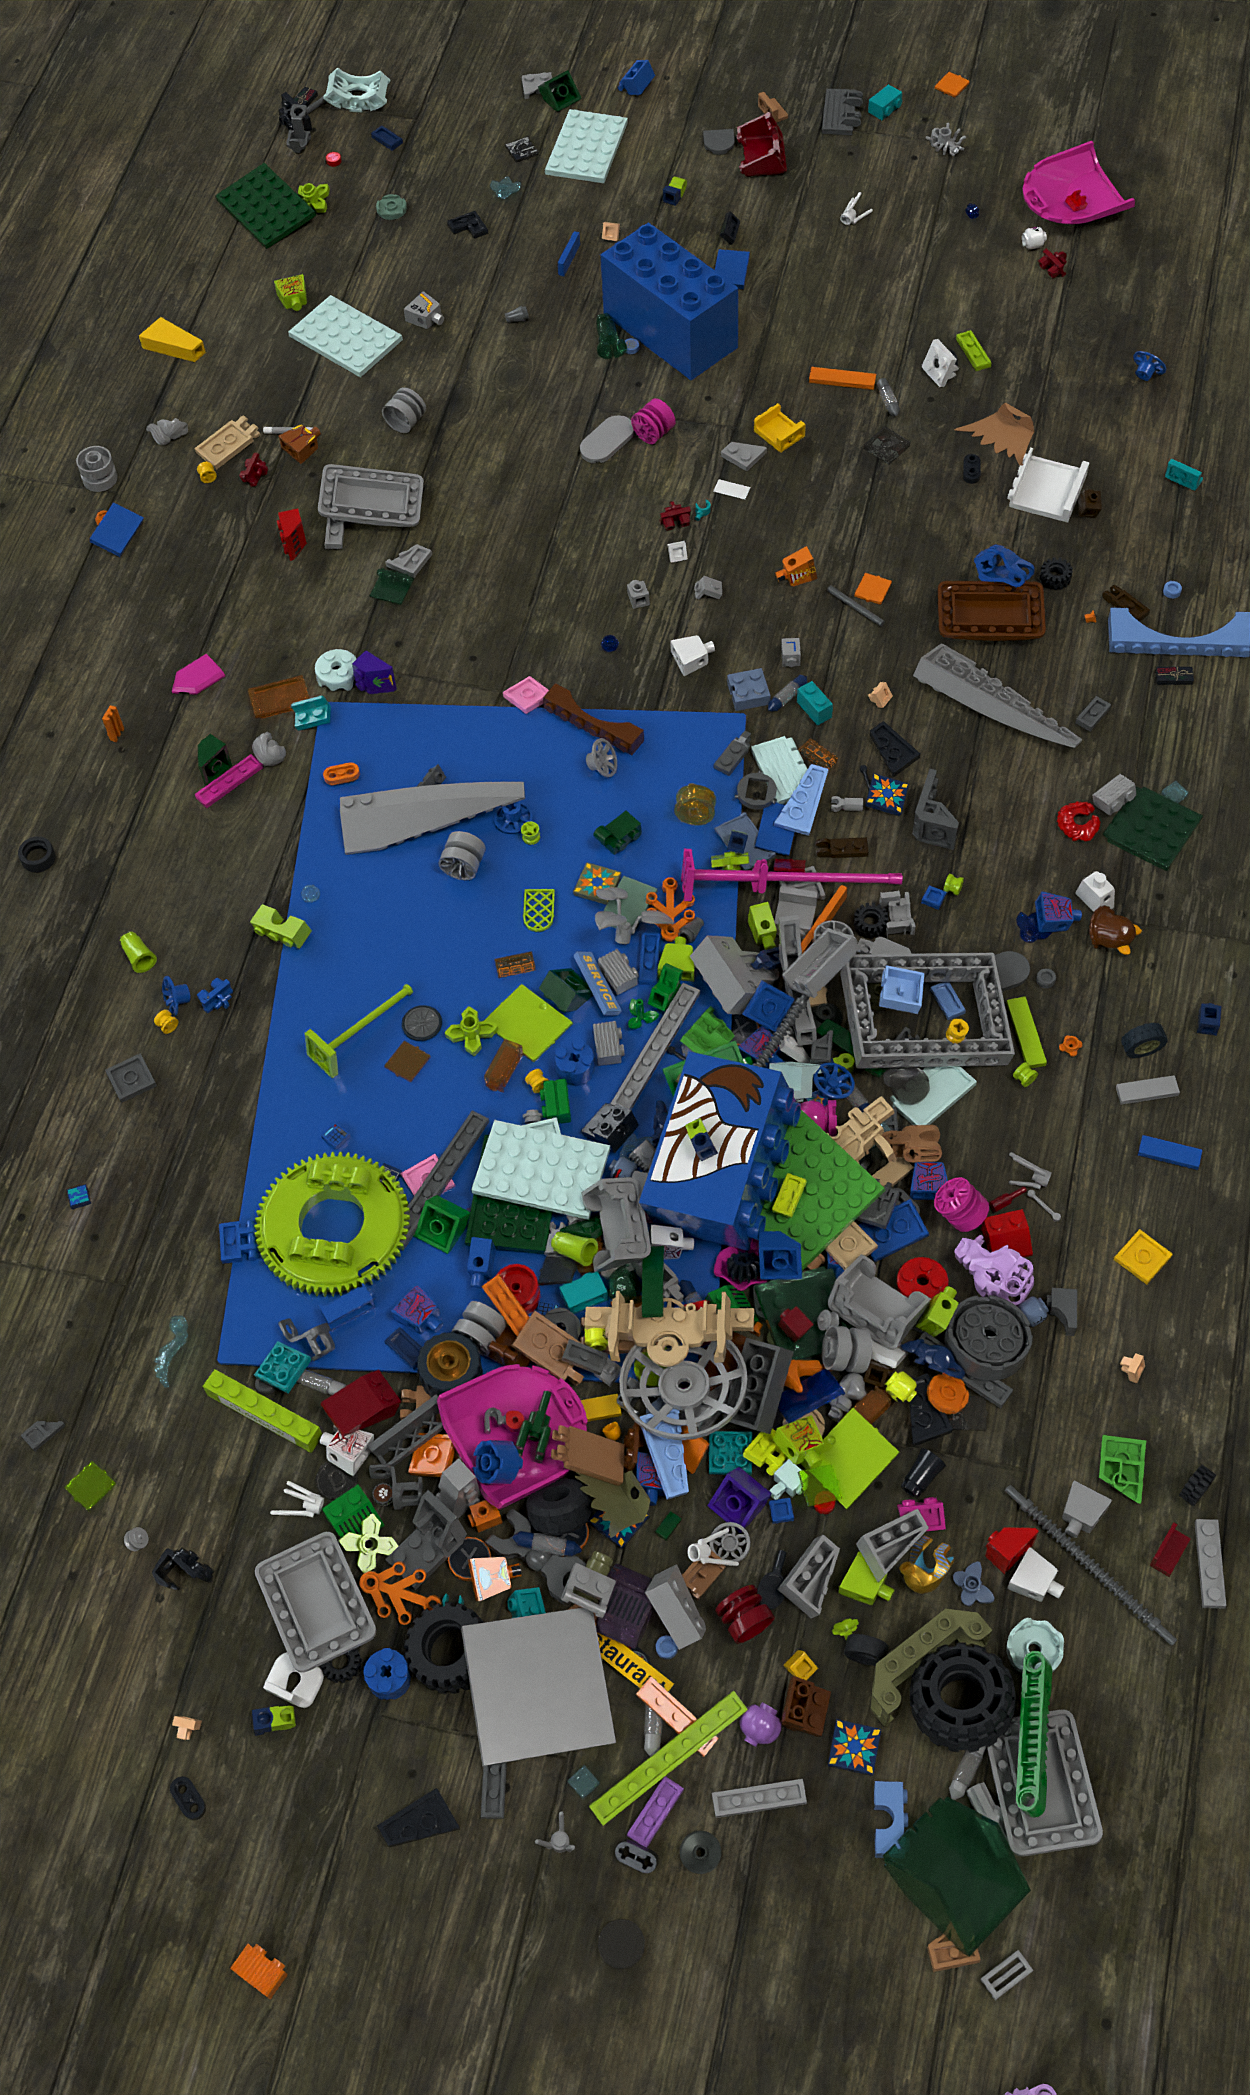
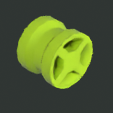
M531 821L522 825L523 842L528 845L538 843L540 840L538 824Z
M949 873L943 891H951L954 895L958 896L964 878H956L953 874Z
M1027 1062L1021 1064L1013 1074V1077L1019 1079L1024 1087L1029 1086L1038 1076V1072L1030 1069V1065Z

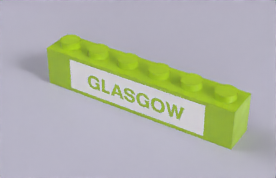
M215 1369L203 1385L207 1396L310 1453L313 1452L321 1439L322 1432L319 1426Z

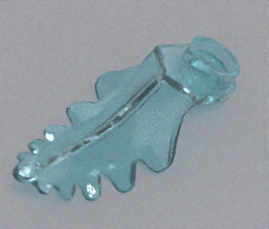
M182 1315L171 1317L169 1326L171 1331L175 1333L176 1338L159 1349L160 1355L154 1359V1362L158 1363L154 1367V1371H157L156 1377L160 1378L159 1382L165 1388L169 1387L167 1378L169 1364L177 1351L187 1342L188 1338L186 1331L188 1324Z

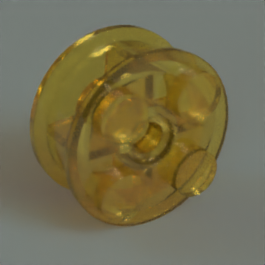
M690 783L677 792V803L675 804L674 812L679 820L690 825H703L714 818L716 796L713 791L707 787Z

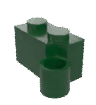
M626 810L606 826H599L594 831L593 836L615 855L619 851H623L633 840L635 841L642 834L641 823Z

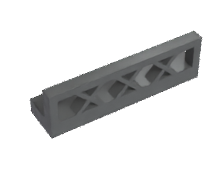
M437 1394L368 1445L381 1464L394 1467L444 1429L442 1422H436L437 1415L440 1413L437 1404ZM423 1425H430L427 1434L424 1436L418 1435ZM406 1438H413L411 1446L401 1448ZM389 1451H396L394 1458L387 1463L383 1456Z

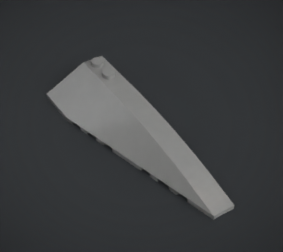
M941 643L921 657L913 676L918 678L921 683L932 686L935 691L942 692L975 711L1034 736L1073 748L1081 743L1082 739L1066 727L1057 726L1058 723L1055 719L1043 716L1041 709L1032 708L1030 706L1031 702L1010 687L1004 688L1001 683L1002 681L997 678H990L987 675L988 671L983 668L979 670L975 667L976 663L946 645Z
M524 782L440 784L340 797V815L345 854L383 850L388 848L387 845L403 843L404 839L413 836L417 838L424 832H433L459 823V820L468 817L470 819L476 817L475 814L483 811L487 813L493 811V808L501 805L504 807L524 800Z

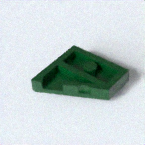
M600 1214L589 1218V1220L586 1219L560 1229V1232L596 1239L603 1234Z

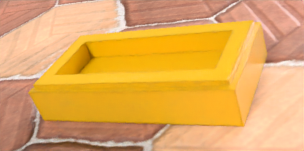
M618 1394L581 1400L586 1412L587 1422L622 1416L621 1408L617 1404Z

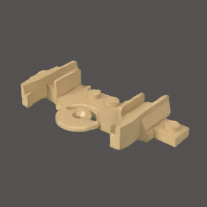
M882 1096L863 1109V1113L857 1107L849 1111L848 1116L850 1120L842 1126H836L837 1136H830L857 1162L865 1154L868 1155V1150L874 1145L886 1156L888 1162H895L897 1160L893 1149L885 1138L882 1137L884 1129L880 1124L895 1113Z
M616 1291V1298L612 1300V1307H586L585 1330L591 1328L605 1329L611 1361L620 1362L619 1340L634 1341L636 1346L647 1347L650 1359L664 1367H671L681 1363L687 1357L689 1348L701 1347L703 1342L717 1341L714 1363H720L725 1360L726 1340H732L733 1331H754V1308H731L730 1298L726 1292H722L721 1310H718V1314H716L717 1304H707V1301H704L703 1308H700L698 1311H696V1306L693 1303H689L685 1307L686 1311H683L681 1308H664L663 1317L642 1318V1305L635 1307L634 1300H630V1303H625V1298L620 1291ZM675 1338L679 1339L683 1346H678ZM666 1346H671L672 1350L665 1351L664 1348Z

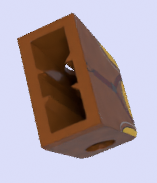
M299 425L279 435L280 445L283 450L302 464L318 449L317 437L321 433L317 427L308 430L303 425Z

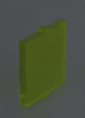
M91 1461L64 1488L74 1497L75 1502L81 1503L89 1511L116 1483L107 1475L105 1470H101Z
M832 1464L798 1472L802 1486L801 1491L804 1492L808 1507L842 1499L838 1486L839 1480L835 1477Z

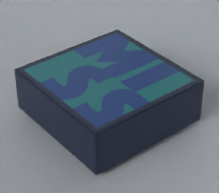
M86 1184L67 1189L72 1210L91 1204Z

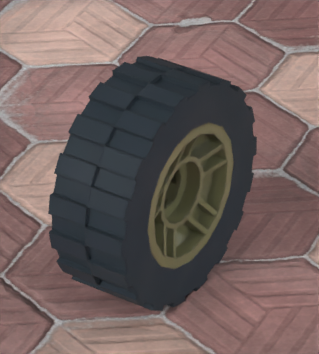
M1149 1023L1137 1026L1125 1033L1121 1043L1129 1058H1141L1161 1050L1168 1043V1039L1161 1024Z

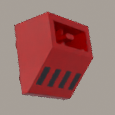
M298 508L278 513L280 520H277L279 531L282 530V532H279L281 541L286 543L283 544L285 555L289 554L290 561L294 560L307 544Z

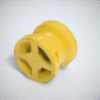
M202 462L198 465L197 472L202 482L211 483L216 479L217 475L212 463Z
M169 1010L159 1012L154 1019L155 1025L161 1027V1031L165 1034L174 1031L179 1023L176 1017H172Z
M962 1019L952 1020L949 1028L946 1030L947 1039L952 1043H961L969 1031L968 1024Z
M535 1069L525 1077V1082L531 1085L533 1093H540V1089H544L543 1082L549 1081L543 1076L541 1069Z

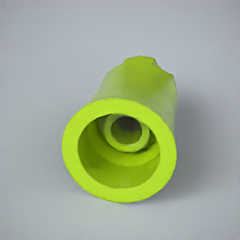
M129 932L121 937L122 949L126 953L135 972H146L155 965L157 961L156 955L148 949L136 933Z
M557 1232L551 1241V1247L554 1251L577 1261L583 1266L591 1265L594 1255L598 1252V1243L593 1238Z

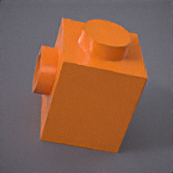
M484 1500L469 1506L471 1514L468 1515L471 1526H476L478 1533L502 1524L498 1508L488 1501Z

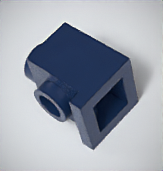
M1201 1003L1197 1033L1217 1036L1220 1027L1221 1006L1212 1003Z

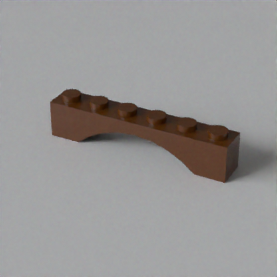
M556 683L543 697L544 709L574 724L579 729L589 732L594 737L606 739L624 753L633 755L644 742L643 729L630 722H607L590 716L576 704L569 690Z

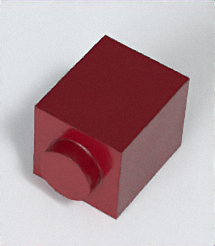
M797 1306L792 1310L786 1309L779 1316L781 1320L778 1326L794 1343L814 1325Z

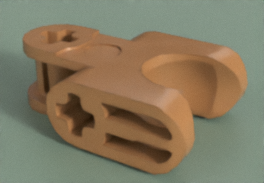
M935 1125L906 1126L902 1131H886L882 1134V1137L885 1138L893 1149L895 1157H904L908 1162H935L941 1158L942 1149L937 1143L940 1139V1131Z

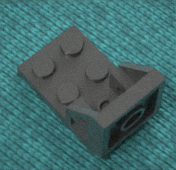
M929 769L915 811L913 835L917 841L954 850L959 822L941 802L933 801L937 795L936 788L939 778H936L937 770Z
M429 1490L421 1497L413 1519L417 1529L385 1559L391 1567L397 1561H402L406 1565V1570L401 1575L403 1578L412 1575L416 1569L421 1568L426 1571L427 1579L463 1544L467 1535L457 1516ZM398 1564L395 1566V1570L402 1572L403 1567ZM417 1572L416 1578L423 1579V1573ZM416 1582L411 1586L416 1590L423 1582Z

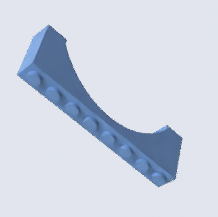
M1110 608L1108 618L1109 652L1250 657V612H1236L1234 618L1228 624L1210 634L1182 638L1164 635L1146 627L1129 613L1128 608Z

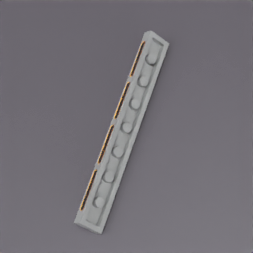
M682 983L612 1100V1106L615 1107L619 1104L632 1110L700 995L699 989Z

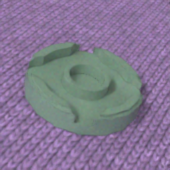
M385 195L382 197V200H378L376 203L377 214L386 220L398 219L406 213V201L404 198H400L399 195Z

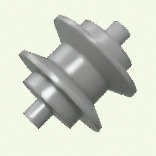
M823 1310L817 1318L820 1330H827L831 1325H839V1316L836 1312Z
M140 1527L133 1528L124 1536L125 1546L131 1551H138L144 1548L149 1540L147 1532Z

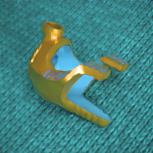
M925 1535L912 1546L909 1562H904L899 1567L904 1575L907 1586L920 1594L935 1590L954 1563L953 1557L946 1558L947 1552L951 1549L950 1545L942 1542L933 1553L936 1566L932 1569L927 1568L923 1560V1551L933 1540Z

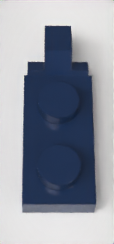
M779 947L761 951L755 957L756 960L751 964L755 970H760L763 967L766 970L782 967L779 958Z

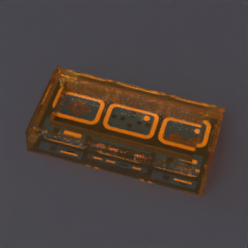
M811 738L798 749L799 753L813 764L828 770L838 761V757Z
M532 951L495 959L498 978L536 971Z

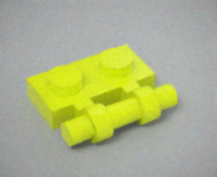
M774 1429L771 1430V1434L760 1432L743 1453V1457L759 1467L767 1463L769 1467L766 1469V1472L771 1476L783 1465L785 1460L789 1459L773 1441L776 1433ZM774 1451L779 1453L777 1457L772 1455Z

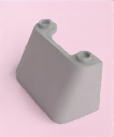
M631 1177L601 1179L581 1192L585 1208L593 1212L599 1211L606 1250L599 1251L594 1255L593 1266L595 1272L607 1271L644 1259L650 1254L651 1245L645 1211L639 1204L641 1188L636 1179Z
M861 1254L836 1279L828 1299V1306L832 1312H836L839 1317L854 1327L867 1329L871 1334V1338L886 1348L896 1349L926 1310L931 1298L918 1291L912 1292L907 1298L875 1277L876 1265L871 1259Z

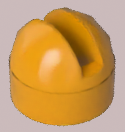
M617 1422L606 1425L602 1430L606 1438L610 1440H617L621 1436V1429Z

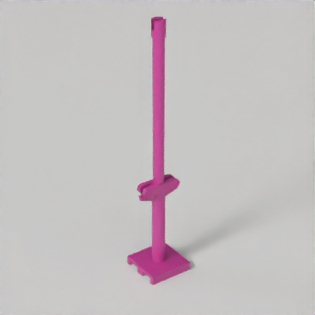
M684 848L681 882H683L684 901H692L694 880L749 881L752 883L753 892L758 890L759 893H764L767 881L902 884L903 876L902 873L768 872L766 859L757 860L752 870L695 869L692 849Z

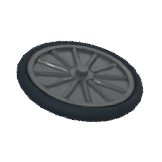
M419 1005L413 1007L406 1012L402 1019V1029L405 1035L416 1041H426L435 1037L442 1027L440 1013L431 1006Z

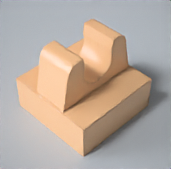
M604 222L602 239L618 241L620 224Z
M880 682L873 689L874 691L868 695L870 701L876 703L878 708H883L893 697L886 682Z
M1135 1353L1133 1358L1123 1357L1120 1363L1122 1365L1121 1370L1128 1373L1129 1381L1138 1382L1145 1368L1144 1356Z
M174 1716L172 1725L179 1727L177 1738L189 1740L192 1730H200L202 1721L184 1716Z

